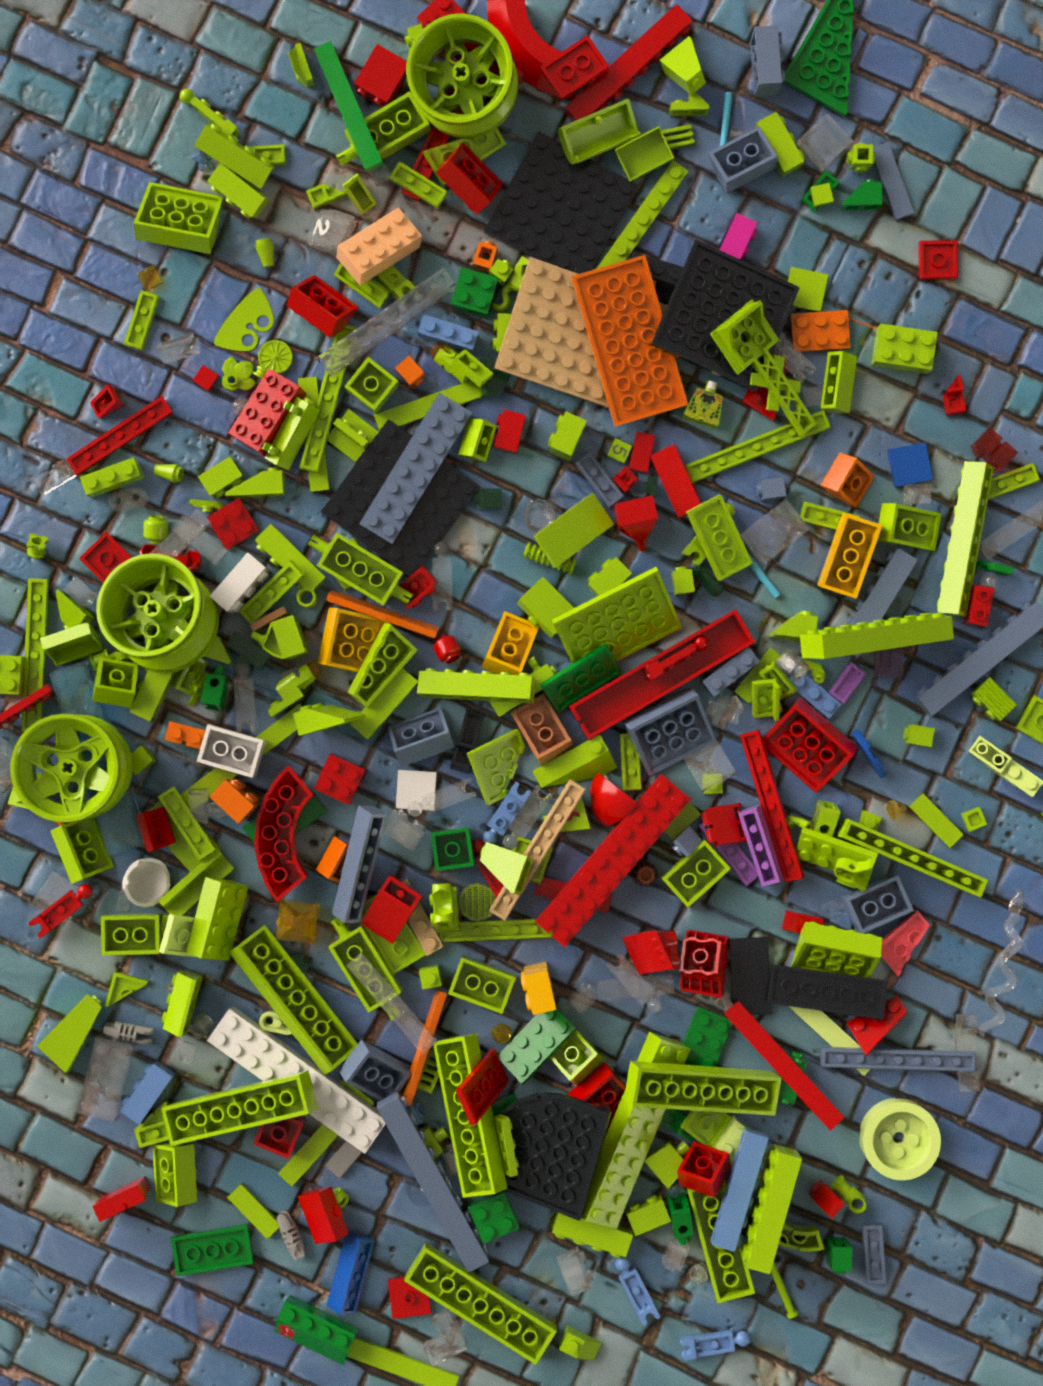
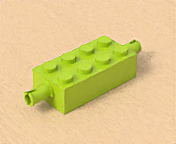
M410 91L364 118L382 160L431 131L428 120ZM348 129L344 130L350 147L336 155L341 166L354 158H359L360 160Z
M337 532L329 543L320 539L315 534L312 536L311 539L318 542V544L310 540L308 545L323 553L317 564L318 567L383 606L386 605L390 596H394L406 604L410 602L404 595L412 598L414 594L399 586V581L404 575L402 571Z
M338 918L332 920L331 923L339 934V939L331 943L328 948L367 1012L369 1013L377 1007L383 1006L390 1020H394L395 1016L397 1018L401 1013L394 1004L393 999L403 991L395 975L392 974L364 925H360L354 930H349L347 925Z

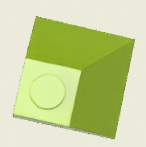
M60 589L55 591L60 618L65 624L63 626L65 629L85 622L90 624L95 619L68 592Z

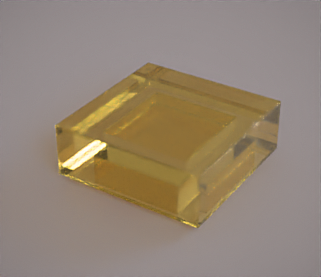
M154 265L137 273L146 292L163 284Z

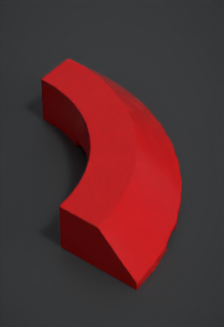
M487 0L488 22L495 26L505 38L515 66L523 73V81L535 87L539 92L542 91L550 94L551 97L559 98L541 72L540 66L562 51L547 44L536 33L528 18L525 0ZM576 92L564 100L572 101L576 97Z
M289 765L274 780L263 798L256 818L254 838L258 868L266 887L276 902L280 901L309 876L298 855L296 830L303 809L316 793Z

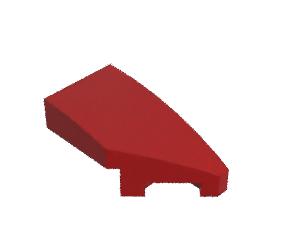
M961 375L955 378L943 396L946 416L964 414L966 412Z

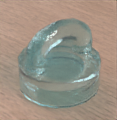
M678 1178L667 1189V1195L672 1198H676L678 1194H687L686 1189L680 1186Z

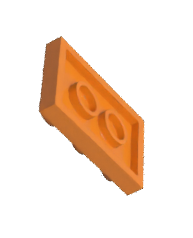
M848 310L790 314L792 353L848 350L851 348Z

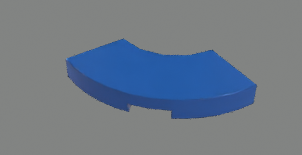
M859 730L852 732L857 746L865 755L871 768L880 778L886 776L887 773L881 761L875 756L870 748L871 745Z

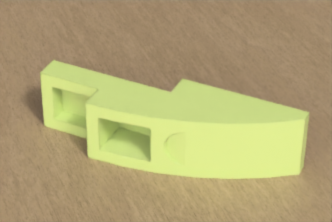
M981 736L978 737L968 751L1005 781L1019 788L1031 798L1043 784V780L1012 760L1009 755Z

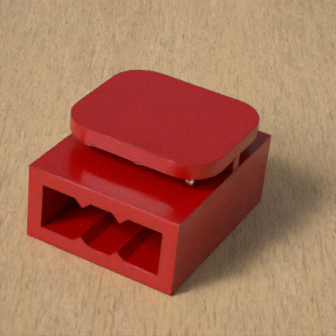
M377 44L354 82L356 93L363 98L369 97L375 105L381 108L393 102L401 92L404 81L407 78V61Z

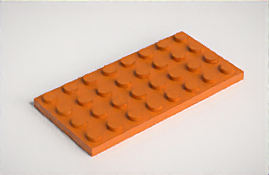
M646 255L571 276L614 427L688 405L675 356L650 345L663 315Z

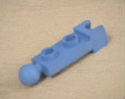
M517 781L514 783L487 824L492 829L483 834L482 841L484 844L486 842L495 844L497 842V834L504 835L532 793L531 790H527L523 795L517 793L519 783Z
M621 1256L617 1258L615 1267L623 1272V1274L618 1276L643 1326L647 1325L646 1315L652 1313L656 1319H659L660 1313L636 1267L629 1269L630 1260L627 1257Z
M732 1330L694 1336H681L679 1338L681 1346H689L688 1350L682 1351L683 1360L697 1359V1357L734 1352V1344L745 1347L750 1343L751 1337L746 1331H740L736 1336H733Z

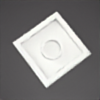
M398 770L396 808L434 811L437 772Z

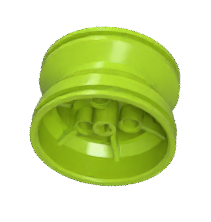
M471 14L446 15L428 24L417 35L411 45L406 63L408 85L422 113L435 128L453 137L474 138L495 130L506 120L517 99L518 74L505 38L490 22ZM463 43H473L479 45V47L468 52ZM445 49V61L433 62ZM455 55L462 56L460 61H452ZM495 60L499 66L500 77L489 71ZM481 77L487 78L486 83L483 85L477 83ZM428 83L440 87L435 100L431 97ZM448 89H455L453 95H445ZM483 97L492 98L484 107ZM458 106H460L464 114H455L452 112Z
M162 554L138 555L117 566L104 581L98 595L96 607L98 624L105 638L139 666L161 673L185 669L196 663L206 654L214 642L218 631L219 612L217 603L210 597L212 594L210 590L185 565L172 557ZM158 583L153 592L144 590L147 586ZM179 585L186 588L190 595L178 596ZM148 599L147 603L142 606V602ZM177 603H180L179 607L176 610H173L174 606ZM131 604L136 612L127 619L128 609ZM157 629V633L151 636L152 631ZM144 636L145 647L136 644L133 639Z
M57 714L35 722L26 729L17 741L10 764L12 784L22 803L36 815L55 822L84 820L108 812L126 794L133 773L131 751L123 735L107 721L90 715ZM77 731L86 733L92 738L81 743ZM55 735V747L44 745L47 740ZM88 750L92 753L90 761L85 759V752ZM54 754L58 757L56 765H53L51 762V757ZM104 754L107 761V772L97 765ZM36 766L44 770V772L38 777V779L36 774ZM73 782H76L79 786L76 793L71 789ZM86 789L99 791L90 800L84 802ZM60 792L62 803L57 802L49 796H52Z

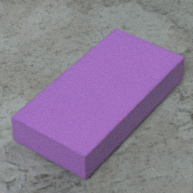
M850 662L828 693L842 704H845L866 675V672Z

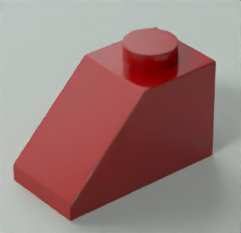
M822 1179L819 1182L813 1183L809 1189L810 1192L808 1194L831 1219L845 1205L840 1196Z

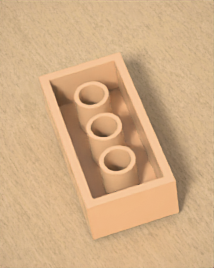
M398 207L337 246L336 258L355 281L362 285L420 248L422 235Z

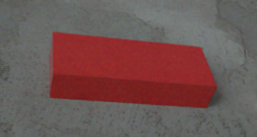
M673 444L650 455L678 518L687 516L686 511L703 503L677 444Z

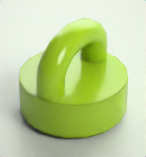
M339 1187L333 1190L337 1203L342 1209L347 1205L349 1196Z

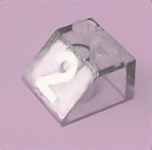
M320 209L308 246L337 256V246L352 237L356 226L355 217L337 210Z

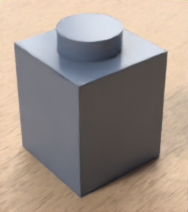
M784 477L764 479L759 482V485L756 486L757 496L761 497V501L783 499L786 497Z

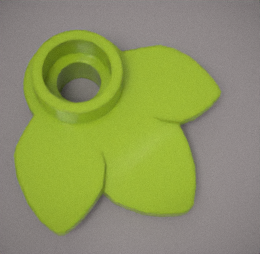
M232 356L224 362L222 367L224 373L222 385L226 390L235 391L240 389L248 391L256 385V382L250 378L253 372L252 362L242 361L237 363ZM232 378L235 382L230 383L228 379Z

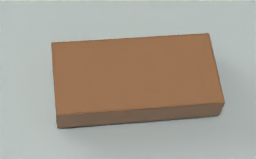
M282 606L255 621L250 627L258 633L269 627L271 622L285 618L290 614Z

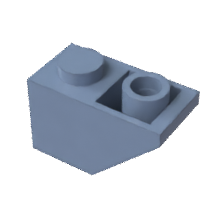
M688 826L671 840L674 844L671 847L678 855L688 857L702 840Z

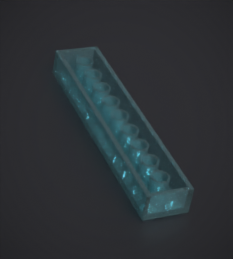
M83 661L49 673L62 714L95 716L111 724L105 704L92 701L95 673L91 662ZM77 731L81 743L92 738L86 733ZM89 750L85 752V759L87 761L92 759V753ZM104 754L97 765L107 772V761ZM131 783L126 794L115 807L96 817L108 856L144 845L136 815L140 814V810ZM87 789L89 798L94 797L99 791Z

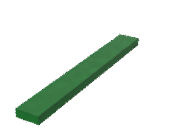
M330 41L314 48L365 172L367 173L383 166L382 159L332 42Z

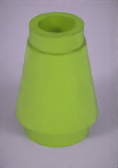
M271 238L256 240L255 248L263 268L274 266V245L271 242Z
M156 464L154 475L177 483L183 479L184 468L180 467L179 464Z

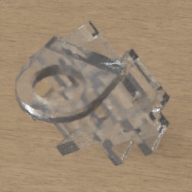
M720 693L717 703L709 701L705 713L712 717L710 726H716L724 730L726 722L738 725V716L745 711L736 695L730 698Z

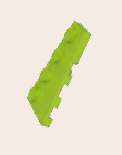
M498 128L485 135L474 138H462L423 151L422 153L436 174L442 163L462 142L480 160L506 145V142ZM436 174V176H437V178L439 179L440 183H441L442 185H445L446 183L443 182V181L440 179V177Z

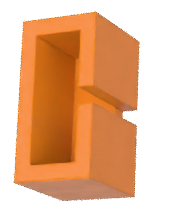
M169 721L165 740L200 749L206 730Z

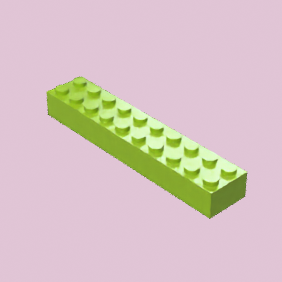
M649 1032L637 1061L684 1065L691 1049L679 1041ZM625 1091L604 1139L582 1217L587 1222L617 1229L666 1110L632 1107L624 1100Z

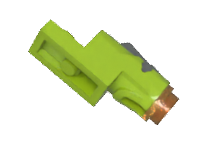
M437 342L430 351L434 361L462 384L470 379L477 386L481 387L494 374L466 349L461 353H457L445 343Z
M314 661L301 664L281 674V680L275 688L283 701L278 699L270 704L271 708L267 711L271 717L277 716L306 697L301 689L305 690L322 674Z

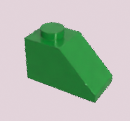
M874 179L862 182L843 202L841 211L879 210L882 206V182H876Z

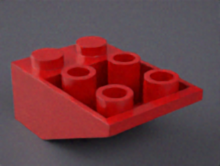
M391 874L379 890L361 924L393 944L424 897V894Z

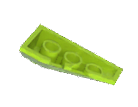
M598 734L532 772L540 787L543 788L568 783L570 779L574 782L592 779L597 772L603 776L616 769L617 766L601 735Z

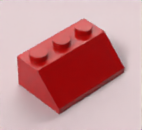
M464 142L452 152L436 172L440 179L476 215L491 203L503 185L496 175Z
M316 275L292 287L286 304L296 314L303 317L308 323L318 328L330 338L343 330L359 308Z

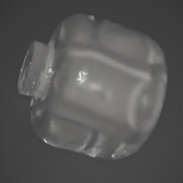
M987 572L980 577L979 585L994 588V592H996L999 588L1000 579L995 573Z

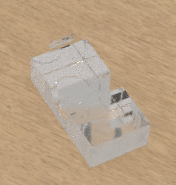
M65 458L52 465L53 470L49 472L44 470L32 477L42 495L76 477L72 467Z

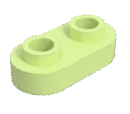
M266 1011L260 1016L259 1025L263 1030L285 1035L292 1034L276 1012ZM267 1017H271L273 1019V1023H267Z

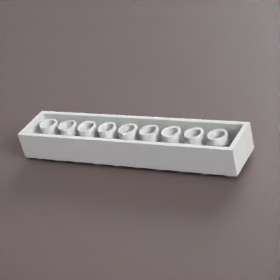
M234 1006L229 1008L207 1040L262 1081L309 1070L318 1109L311 1112L310 1115L364 1154L385 1126V1122L376 1107L370 1105L345 1085L340 1084L341 1082L330 1074L324 1075L316 1064L271 1032L263 1030L257 1022Z

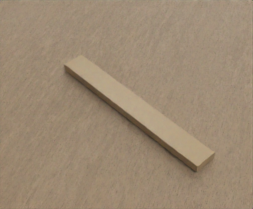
M571 779L566 784L523 854L534 859L523 891L586 791V788ZM503 886L489 911L505 921L521 895L511 893Z

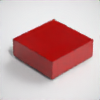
M202 365L192 381L209 392L220 376Z

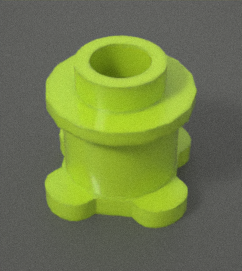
M30 534L29 541L26 544L28 547L27 554L34 559L45 557V544L48 542V537Z

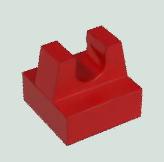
M625 466L612 478V481L626 493L639 479Z

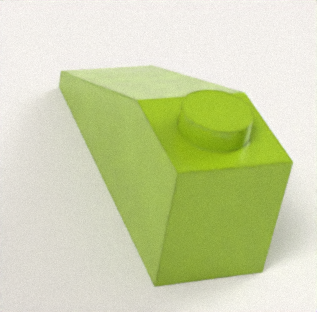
M268 468V471H262L226 491L225 496L227 498L285 496V473L279 470V468Z

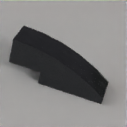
M466 709L450 769L469 773L471 764L467 752L476 748L485 714Z

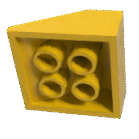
M329 607L317 664L358 672L385 621L365 614Z

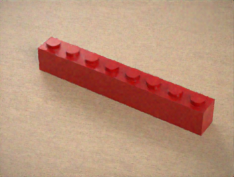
M676 4L609 66V70L598 76L565 107V114L574 122L608 107L612 100L615 102L622 95L621 92L626 87L628 89L632 87L639 75L643 76L650 69L649 66L653 62L657 63L664 56L663 53L667 49L671 50L674 48L681 36L685 37L689 34L692 19Z

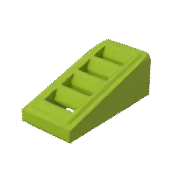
M429 1049L417 1088L432 1094L439 1073L438 1069L436 1071L426 1067L427 1064L437 1067V1062L429 1059L430 1056L436 1058L435 1052ZM424 1071L435 1075L434 1078L424 1075ZM421 1079L431 1082V1086L420 1082Z

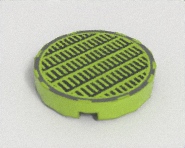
M473 883L463 889L459 896L458 904L460 911L466 918L478 922L486 920L493 914L489 909L496 897L492 889L486 884Z

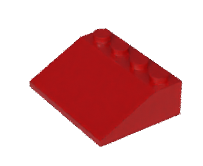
M800 696L762 738L766 750L816 793L854 756L857 750V746Z
M603 1062L567 1095L612 1111L606 1131L607 1134L625 1091L626 1084Z

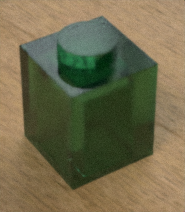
M479 488V493H475V505H478L479 510H502V489Z

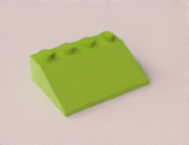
M149 182L134 221L135 239L211 254L216 239L224 197Z
M805 922L790 967L869 978L881 959L882 937L875 936L874 934L858 933L855 930L839 929L835 926L819 925L816 922Z

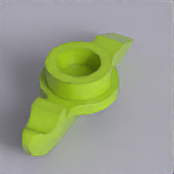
M189 500V504L195 508H202V512L213 513L214 509L218 511L224 507L218 501Z
M204 673L199 682L192 687L193 694L188 702L189 706H193L198 697L202 695L207 673Z

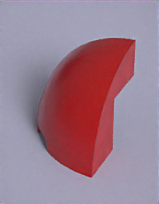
M597 772L589 792L592 804L591 810L602 825L610 826L623 819L636 806L637 802Z

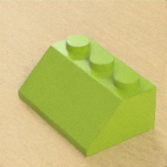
M809 611L799 612V614L790 617L770 632L768 638L800 642V634H807V630L817 629L818 616H813V612Z
M95 818L69 822L50 831L71 884L114 867Z
M183 970L173 975L171 985L174 986L173 991L168 994L166 1004H169L167 1012L164 1011L161 1023H164V1030L181 1038L189 1032L203 975Z
M170 1142L153 1144L156 1202L176 1207L197 1202L198 1190L196 1187L194 1143L186 1142L170 1146Z

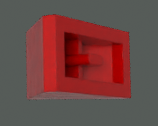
M108 384L90 402L98 419L125 406L117 389L111 384Z

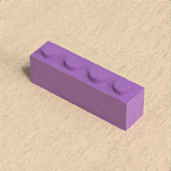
M761 804L743 809L738 814L761 886L781 882L783 880L782 872Z

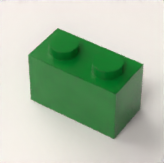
M826 1237V1261L831 1270L837 1274H845L846 1271H852V1247L846 1237Z

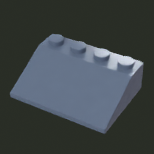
M691 687L622 721L649 776L717 742L700 698Z

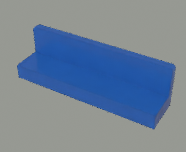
M348 1232L349 1234L344 1238L327 1302V1307L339 1315H355L375 1242V1239L372 1237H359L352 1232Z

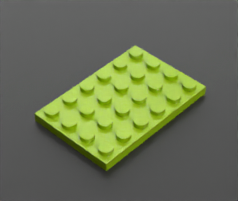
M657 567L552 619L571 663L576 662L604 643L608 646L617 662L682 628Z

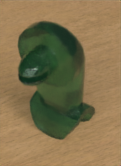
M701 563L693 567V576L698 577L706 591L713 597L720 596L724 585H722V582L714 580L706 571L707 565Z

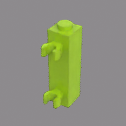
M297 396L293 403L286 400L283 408L289 411L272 444L264 442L261 448L267 451L265 459L289 471L321 410L314 406V401L307 397L303 400Z
M531 657L527 662L534 671L531 673V676L536 680V694L543 690L540 683L555 675L557 671L553 665L549 667L548 664L540 668L535 658ZM489 701L499 717L522 703Z

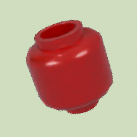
M442 634L436 638L433 650L439 661L450 664L460 657L461 647L454 636Z

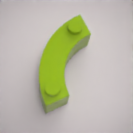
M758 1201L753 1202L752 1207H751V1212H752L753 1206H754V1205L757 1206V1202H758ZM785 1221L779 1245L801 1252L824 1250L819 1230L815 1224L798 1226Z

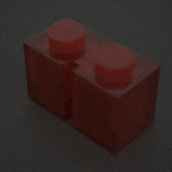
M989 427L984 430L970 447L973 449L972 452L978 458L982 457L988 464L993 466V471L999 472L1004 469L1018 452L1006 441L1001 444L1000 441L1003 438Z

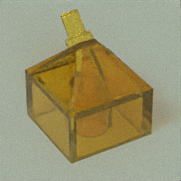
M281 899L278 919L276 920V939L315 943L317 941L321 903Z

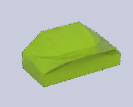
M301 43L296 44L288 52L296 79L307 88L315 86Z

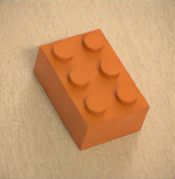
M239 778L226 779L211 794L210 798L238 824L245 822L261 806V798L255 792H249L246 789L247 785Z

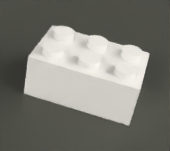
M247 553L210 597L231 614L238 613L245 605L243 602L247 598H252L257 592L256 587L268 580L270 570L250 553Z
M207 724L197 762L256 778L267 740Z

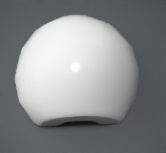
M143 858L133 862L127 869L122 882L126 897L133 904L140 907H150L159 903L158 900L169 891L171 886L170 874L166 865L154 858Z

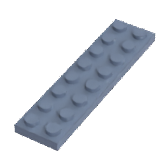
M438 394L361 520V526L391 544L395 542L471 417V411L443 394Z

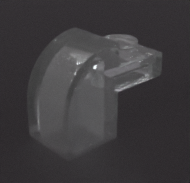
M188 789L189 811L196 821L208 824V817L221 819L223 816H228L216 803H209L208 789Z

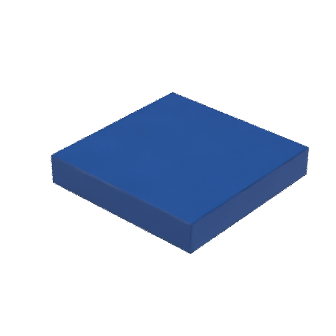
M926 442L887 450L894 488L933 480Z

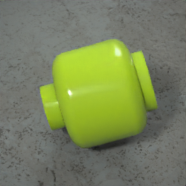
M150 515L148 519L144 520V538L150 540L152 544H161L162 540L168 538V521L164 519V516Z

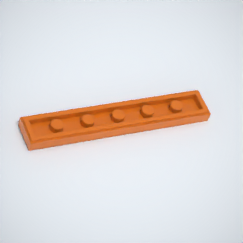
M331 590L327 595L326 600L328 602L431 638L437 636L440 628L335 590Z
M438 989L435 990L410 1068L412 1075L406 1081L402 1093L409 1106L412 1105L447 993Z

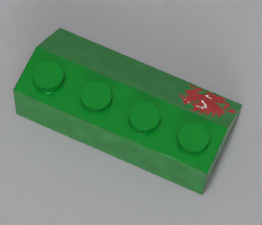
M290 1295L284 1302L277 1318L274 1332L344 1365L360 1328Z

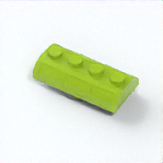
M629 98L558 129L564 154L572 165L631 141L630 137L639 132Z

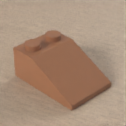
M544 694L535 698L534 703H526L511 712L540 766L574 748L572 740Z

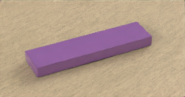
M703 822L698 825L706 835L705 830L710 829V826L704 827ZM737 843L715 847L745 886H748L759 877L756 867Z

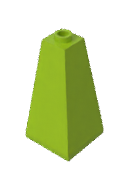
M87 994L37 1045L66 1074L70 1072L102 1010L100 1006L102 1002L94 994L92 996Z

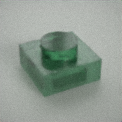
M647 477V482H644V494H648V496L653 495L656 498V477Z

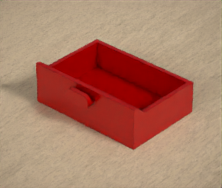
M146 1176L100 1197L92 1206L99 1222L145 1201V1195L151 1189Z
M331 1186L323 1189L309 1190L298 1196L315 1244L335 1242L349 1234L343 1219L342 1209L337 1203Z

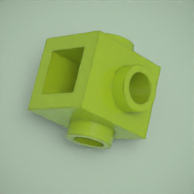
M858 143L853 145L850 152L847 153V164H850V170H855L856 173L869 171L872 164H875L873 144Z

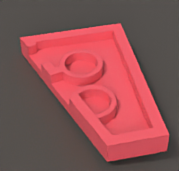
M916 909L882 938L881 958L898 977L902 972L901 969L904 964L909 961L913 949L919 944L930 926Z

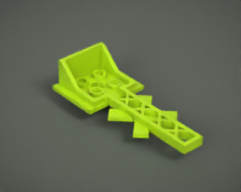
M750 300L711 332L710 335L737 375L749 365H753L757 373H751L750 385L768 388L766 410L777 412L780 406L798 435L802 436L814 427L816 422L797 395L800 393L801 381L787 379L783 374L785 357L771 356L768 350L779 341V338L764 317L761 300L757 302ZM741 333L746 336V342L741 340ZM761 355L764 356V364H760L757 360ZM781 391H785V396L780 395ZM790 401L796 405L795 412L789 408ZM800 417H804L808 423L804 428L800 425Z

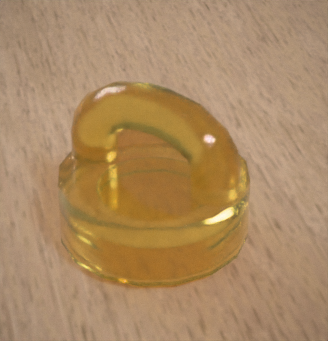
M895 800L886 802V810L892 820L900 818V813L906 811V806L903 803H897Z
M500 1023L490 1031L493 1039L500 1044L507 1042L511 1038V1031L506 1024Z

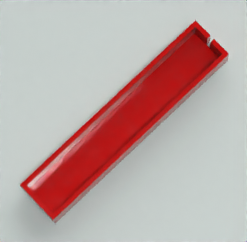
M735 609L570 705L569 709L576 721H582L579 726L589 740L755 643V640ZM703 635L708 639V646L705 650L692 652L693 657L684 662L682 659L675 662L676 667L669 671L663 669L665 673L651 681L646 676L643 667L656 660L661 662L692 644L695 637Z
M659 774L636 801V806L617 823L539 914L535 922L547 933L552 931L551 936L565 947L691 799L665 776Z

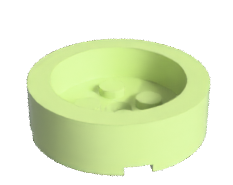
M899 1098L883 1100L874 1105L861 1122L859 1139L861 1150L868 1162L880 1174L894 1180H910L926 1173L937 1160L941 1147L938 1125L933 1117L916 1102ZM897 1132L903 1134V1139L900 1142L893 1140V1136Z

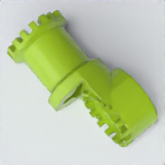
M107 648L95 656H89V661L92 662L91 665L95 671L97 670L100 657L119 661L129 659L121 651L110 653Z
M843 1175L838 1176L834 1180L835 1182H832L830 1188L836 1190L842 1196V1199L849 1205L852 1212L857 1214L864 1212L867 1206L865 1197L854 1186L851 1187L844 1180ZM855 1199H860L863 1205L856 1208L852 1205V1202Z

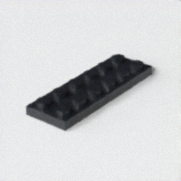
M771 964L767 1003L884 1020L888 981Z

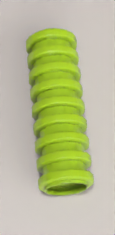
M530 542L526 545L523 554L524 559L529 558L530 561L533 559L535 563L541 562V565L544 563L547 567L550 565L554 569L541 548L537 547L536 544L534 546L531 545ZM570 557L559 565L557 570L560 571L561 569L564 573L569 572V575L573 574L577 562L576 559L572 560Z

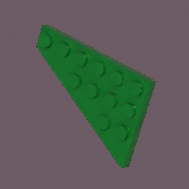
M827 0L787 68L783 83L845 118L848 113L854 0Z

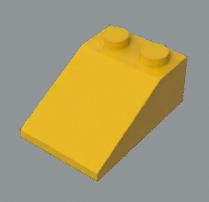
M504 611L481 668L495 674L510 672L512 675H519L523 670L539 626L534 627L528 620Z

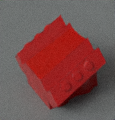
M687 930L685 939H683L679 969L681 973L680 991L716 998L723 997L729 936Z
M654 930L622 936L638 974L679 970L680 959L677 951L678 940L675 931Z

